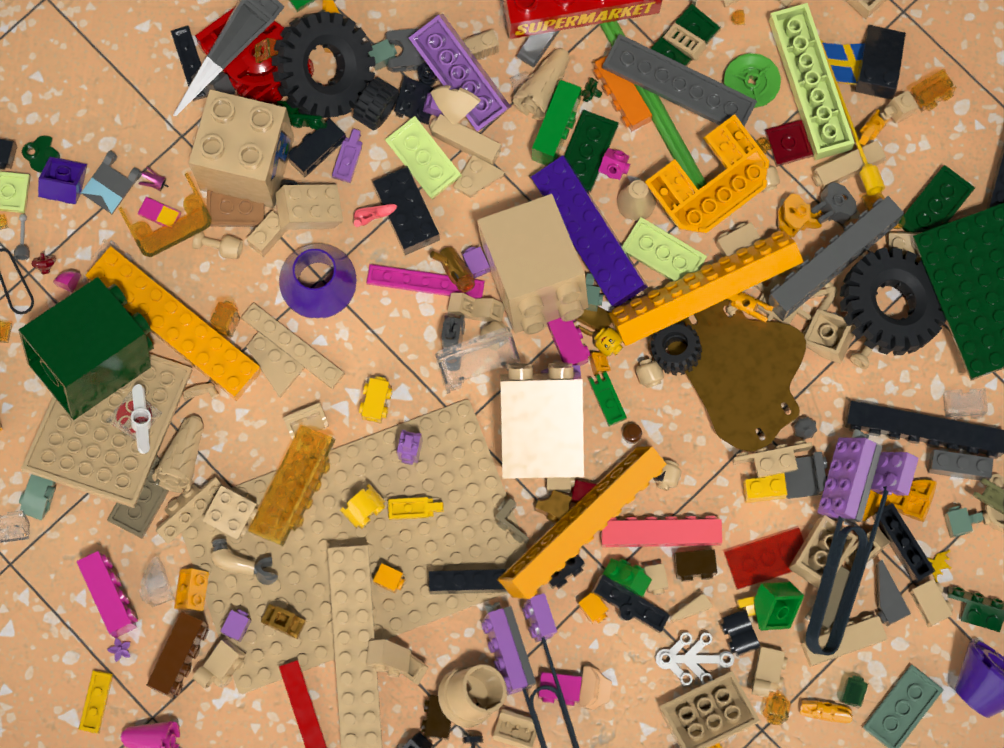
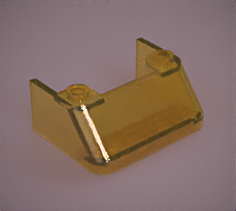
M188 173L184 174L193 194L186 197L183 202L187 215L177 219L176 223L168 227L163 226L152 232L146 222L140 221L131 225L123 208H118L144 256L153 257L210 227L212 222L211 216Z

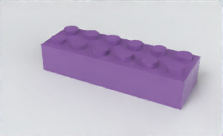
M439 14L409 37L443 86H451L449 90L463 88L481 99L466 115L477 132L511 108L510 104L444 14Z

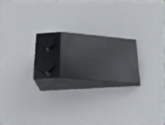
M868 25L855 92L890 100L893 99L900 75L905 32Z

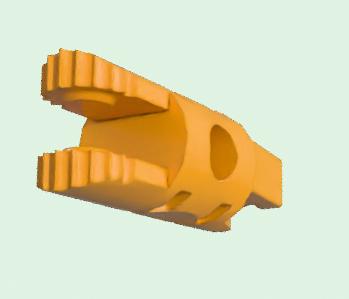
M878 109L874 111L860 130L862 136L859 143L864 146L869 140H875L890 120L889 118L884 121L879 117L880 110Z
M744 292L727 298L732 301L730 304L732 307L744 311L765 323L768 318L756 312L758 306L763 307L767 311H772L774 308ZM750 301L749 306L745 307V303Z
M802 700L801 715L831 722H852V709L849 707L822 701Z

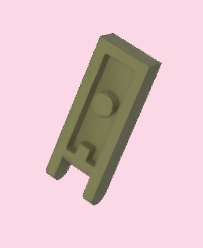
M982 478L980 482L987 487L982 495L974 492L973 496L1004 515V490L987 479Z

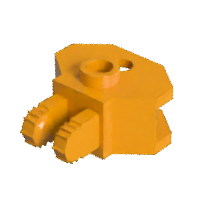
M791 193L778 209V226L781 231H785L793 238L800 230L821 228L822 224L817 219H812L821 217V210L813 214L810 204H806L800 195Z

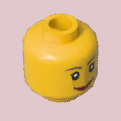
M603 328L594 338L596 341L595 347L607 357L612 354L616 356L623 348L621 345L622 340L613 328Z

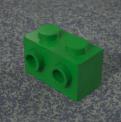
M611 558L602 575H605L634 594L643 597L652 581L644 573L645 570L636 564L632 567L629 562L623 559L617 561Z

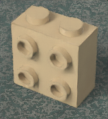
M221 485L202 521L238 540L240 536H245L249 528L246 526L249 518L253 520L257 514L258 509L255 508L257 504Z

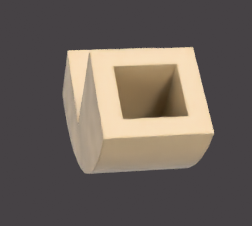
M451 293L447 312L457 316L465 315V318L472 320L496 321L500 323L503 318L504 305L493 298L475 299L464 293Z

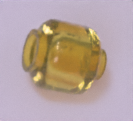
M779 693L766 698L763 716L767 719V722L773 725H782L783 722H786L789 719L790 701L783 694Z

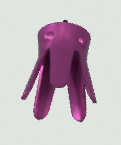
M149 167L146 168L152 173L142 172V176L153 183H138L139 185L157 189L160 192L164 186L169 187L165 185L166 177L159 176Z

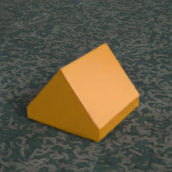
M593 352L588 357L594 376L602 374L604 371H611L607 356L602 352Z

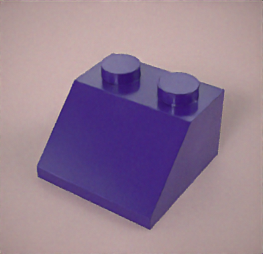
M49 157L38 178V197L76 205L82 192L87 164Z

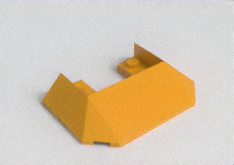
M735 114L703 137L726 169L700 189L696 188L676 159L644 182L676 226L681 230L707 233L766 188L769 159Z

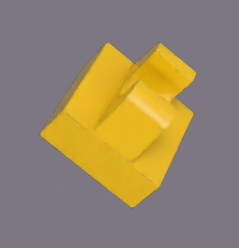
M755 596L736 601L738 609L744 608L748 617L756 615L754 608Z

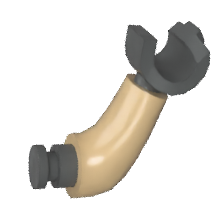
M217 539L212 542L214 548L210 556L217 568L253 577L256 574L258 581L264 585L273 584L278 579V576L273 572L263 571L264 568L272 566V557L263 558L255 564L254 561L234 555L232 550L226 546V539Z

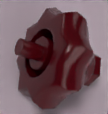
M40 253L41 256L34 258L31 264L34 268L40 270L41 274H49L50 268L56 262V258Z

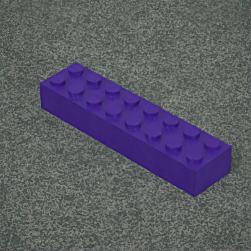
M561 156L531 176L543 197L549 194L553 195L573 245L613 307H619L648 287L567 158Z

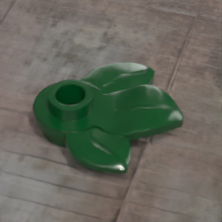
M40 136L34 142H29L22 148L23 157L29 161L31 168L39 173H42L49 157L60 158L59 153L50 147L52 143V137ZM30 150H35L33 155H29Z

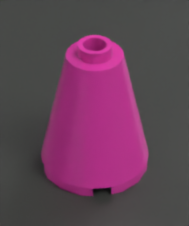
M172 721L130 726L122 732L121 742L127 748H179V744H176V737L180 738V730L178 724Z

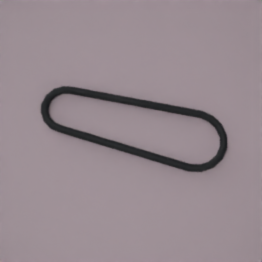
M2 248V249H0V252H1V251H5V252H7V253L9 254V256H10V258H11V260H12V262H13V264H14V266H15V268H16V270H17V272H18V274H19V276H20V278H21V280H22V282H23V284H24V286H25V288H26V290H27V292H28V294H29V296H30V298H31V306L29 307V309H27L26 311H22V312L17 311V310L14 309V307L12 306L10 297H9V295H8V292H7L5 283H4V281H3L1 272H0V281H1V284H2V286H3V289H4L6 298H7L8 303H9V306H10V308H11V310H12L13 312H15L16 314H21V315H22V314H26V313H28L29 311H31V309L33 308V306H34V298H33V296H32V294H31V292H30V290H29V288H28V286H27V284H26V282H25V280H24V278H23V276H22V274H21V272H20V270H19V268H18V266H17V264H16V262H15V260H14V258H13L11 252H10L9 250H7V249Z

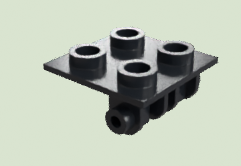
M404 76L394 109L396 116L403 118V116L413 118L415 116L419 122L429 125L431 114L424 112L423 109L427 94L435 88Z

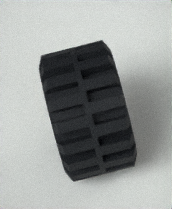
M379 77L375 78L366 86L357 100L353 111V118L368 128L376 130L392 112L397 102L398 89Z
M684 322L674 323L657 331L658 334L654 333L652 336L653 340H651L653 358L664 369L665 373L669 374L672 372V375H677L680 372L681 375H684L686 370L691 372L693 370L692 366L696 367L698 365V360H701L702 347L699 336L695 329L692 330V326L689 324L685 326ZM679 341L688 345L686 350L679 355H670L665 352L666 348L673 342Z

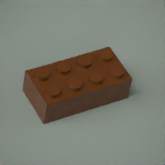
M181 611L146 686L173 699L175 695L178 696L183 688L181 682L184 677H188L192 668L189 665L192 659H196L200 652L198 646L201 640L204 641L209 633L208 625L204 621Z

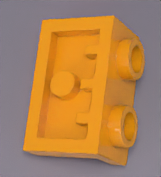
M180 569L174 609L204 610L209 572L197 569Z

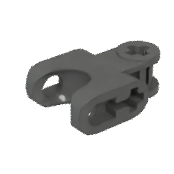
M419 29L388 31L385 34V39L388 40L389 44L393 43L395 46L403 48V52L399 57L388 60L387 69L390 72L416 71L424 63V58L409 39Z
M449 315L444 317L441 338L443 368L445 370H458L461 366L465 315H461L460 318L449 317ZM451 357H455V359H457L453 363L447 361L448 359H451Z

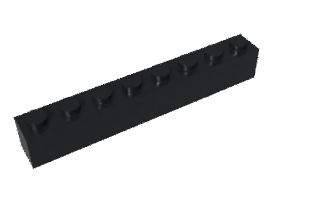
M850 401L848 404L845 427L849 428V431L852 432L857 429L867 431L872 436L883 434L888 435V438L893 440L903 438L908 439L909 443L919 444L924 442L927 443V446L935 448L940 445L947 447V450L950 451L966 450L967 454L978 455V453L986 454L988 458L994 459L1004 454V430L856 401Z

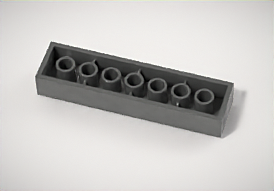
M889 196L884 200L882 198L878 199L869 212L865 210L858 217L859 220L855 224L851 222L847 225L841 236L838 234L834 236L826 248L821 247L814 254L815 257L811 261L807 259L803 262L797 273L794 271L785 278L786 281L783 285L777 284L770 291L771 294L768 296L767 304L773 306L775 314L784 321L898 225L904 212Z

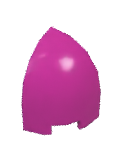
M66 271L59 274L53 283L73 293L81 275L78 272Z

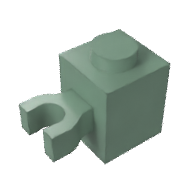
M587 273L588 308L584 310L597 312L598 305L602 306L603 294H600V287L593 286V275Z
M960 506L949 508V512L944 515L950 538L970 534L973 531L971 524L981 523L984 520L982 512L969 516L967 508L961 509Z

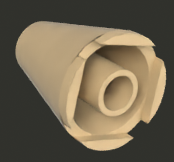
M635 180L624 187L617 199L619 212L625 218L638 221L640 217L647 219L653 213L656 205L655 196L642 180Z

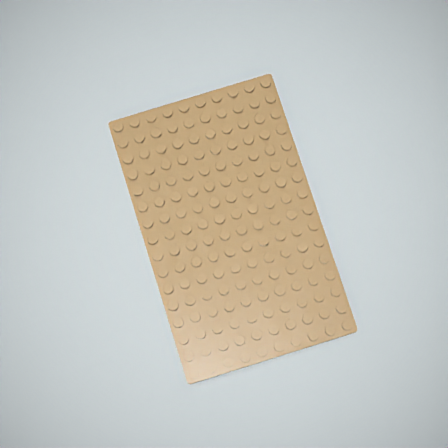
M463 400L229 488L256 503L255 508L258 509L254 519L249 518L246 524L249 528L245 536H240L238 540L203 522L202 520L207 510L181 532L194 569L209 572L205 600L220 641L229 640L246 654L241 668L235 670L232 674L240 694H245L282 680L279 666L298 660L303 672L335 659L328 548L369 546L375 640L392 638L508 593L430 595L429 571L509 569L528 551L524 542L519 543L512 537V532L508 529L504 531L496 524L498 521H496L495 516L499 513L497 509L504 500L507 502L508 498L469 400ZM402 430L422 434L423 442L418 463L413 462V465L404 464L401 462L402 460L398 459L397 449ZM370 484L386 501L384 503L385 509L377 516L375 514L370 516V522L363 529L360 527L355 528L340 510L342 507L346 510V503L363 488L367 491L366 487ZM428 497V499H433V503L443 502L444 512L434 513V517L389 520L388 499ZM512 511L506 520L520 530ZM217 539H226V546L232 550L234 555L254 561L255 564L263 558L272 557V566L264 568L263 571L273 572L278 576V579L273 584L264 585L258 581L256 574L253 577L217 568L210 556L214 548L212 542ZM381 563L404 574L403 579H405V583L401 591L397 590L396 594L373 583ZM269 604L285 609L306 620L298 640L261 623ZM239 609L249 614L247 618L251 620L241 643L220 632L231 610L237 612Z

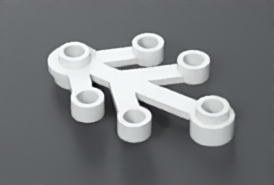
M683 633L680 636V640L670 650H660L656 655L657 665L662 669H670L685 686L690 685L693 678L691 674L684 673L676 663H684L700 679L703 685L706 684L703 681L704 676H708L710 681L713 680L711 674L705 673L697 664H719L722 668H729L734 663V656L728 651L722 652L720 655H696L705 645H709L712 642V636L709 633H703L700 636V640L685 655L676 654L684 645L691 643L692 636L689 633ZM685 635L690 638L687 643L682 640V637ZM708 636L710 638V641L708 643L703 642L702 637ZM664 655L669 656L670 661L665 663L663 662L662 657ZM724 656H728L730 658L729 663H725L723 661ZM683 676H688L690 682H683Z

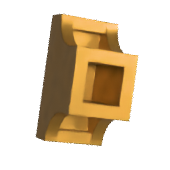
M553 490L549 499L545 501L538 500L535 511L546 515L548 520L557 523L569 511L572 497Z
M269 604L261 623L298 640L306 620L285 609Z

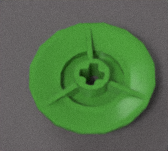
M749 53L741 55L733 60L725 71L724 85L757 100L754 108L767 105L775 99L780 90L781 76L777 66L772 60L761 54ZM749 79L752 81L756 80L755 85L748 83Z

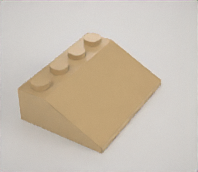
M733 671L660 706L662 716L680 748H709L760 723L756 712Z

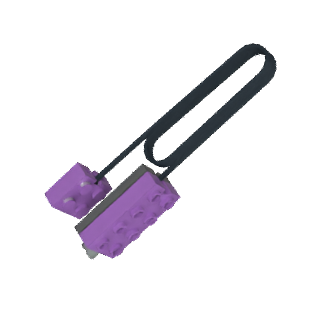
M857 429L854 430L851 438H838L817 512L823 516L826 515L834 521H838L806 632V645L812 653L830 656L839 649L872 549L887 496L892 495V493L904 496L909 495L919 459L908 452H881L883 446L869 440L868 434H864ZM872 490L882 495V499L868 542L867 535L861 527L847 526L841 531L840 529L842 522L845 520L862 522L869 493ZM854 530L859 538V547L828 643L822 650L819 645L820 630L848 533Z
M545 593L528 599L524 603L522 611L524 618L529 620L530 627L528 629L531 638H534L536 643L543 642L557 689L549 685L540 686L533 691L530 699L526 690L535 685L536 681L512 607L502 608L500 601L494 605H486L487 615L483 619L484 622L481 623L484 634H488L490 640L488 641L490 653H494L496 659L494 661L495 669L500 672L505 681L507 696L523 691L541 748H547L534 708L533 699L540 690L552 691L559 700L573 748H579L546 643L547 639L552 638L557 633V629Z

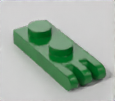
M604 371L602 374L605 380L602 381L600 375L597 374L595 377L598 383H594L592 377L588 378V381L610 427L626 420L627 416L607 372Z

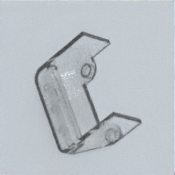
M510 327L498 329L435 353L436 365L447 394L451 393L450 389L453 391L461 388L466 379L500 367L506 368L508 371L509 364L521 363Z

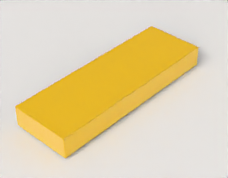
M92 671L78 730L95 734L100 733L113 674Z

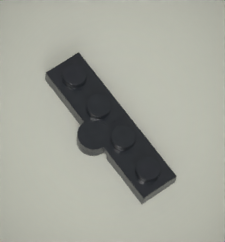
M600 575L591 592L618 608V616L621 620L628 621L635 618L658 633L662 632L670 617L668 613L605 575Z

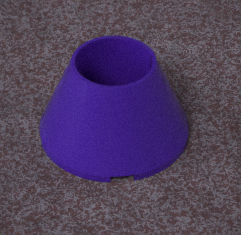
M324 243L308 244L295 250L286 259L280 271L279 287L284 301L297 314L311 319L329 318L345 309L352 300L356 290V271L349 257L340 249ZM323 263L330 266L334 273L331 280L325 286L312 289L303 286L299 282L301 272L308 265Z
M972 639L966 651L955 691L972 709L982 716L990 718L1004 711V657L981 641L974 643L975 639Z

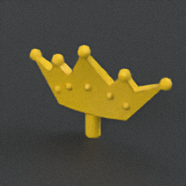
M950 550L938 553L934 560L928 558L933 563L932 566L935 569L933 573L935 582H938L937 575H943L942 569L952 568L945 562V560H950L946 556L947 553L951 552Z

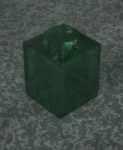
M854 675L852 678H847L840 702L856 708L862 707L868 683H865L863 678Z

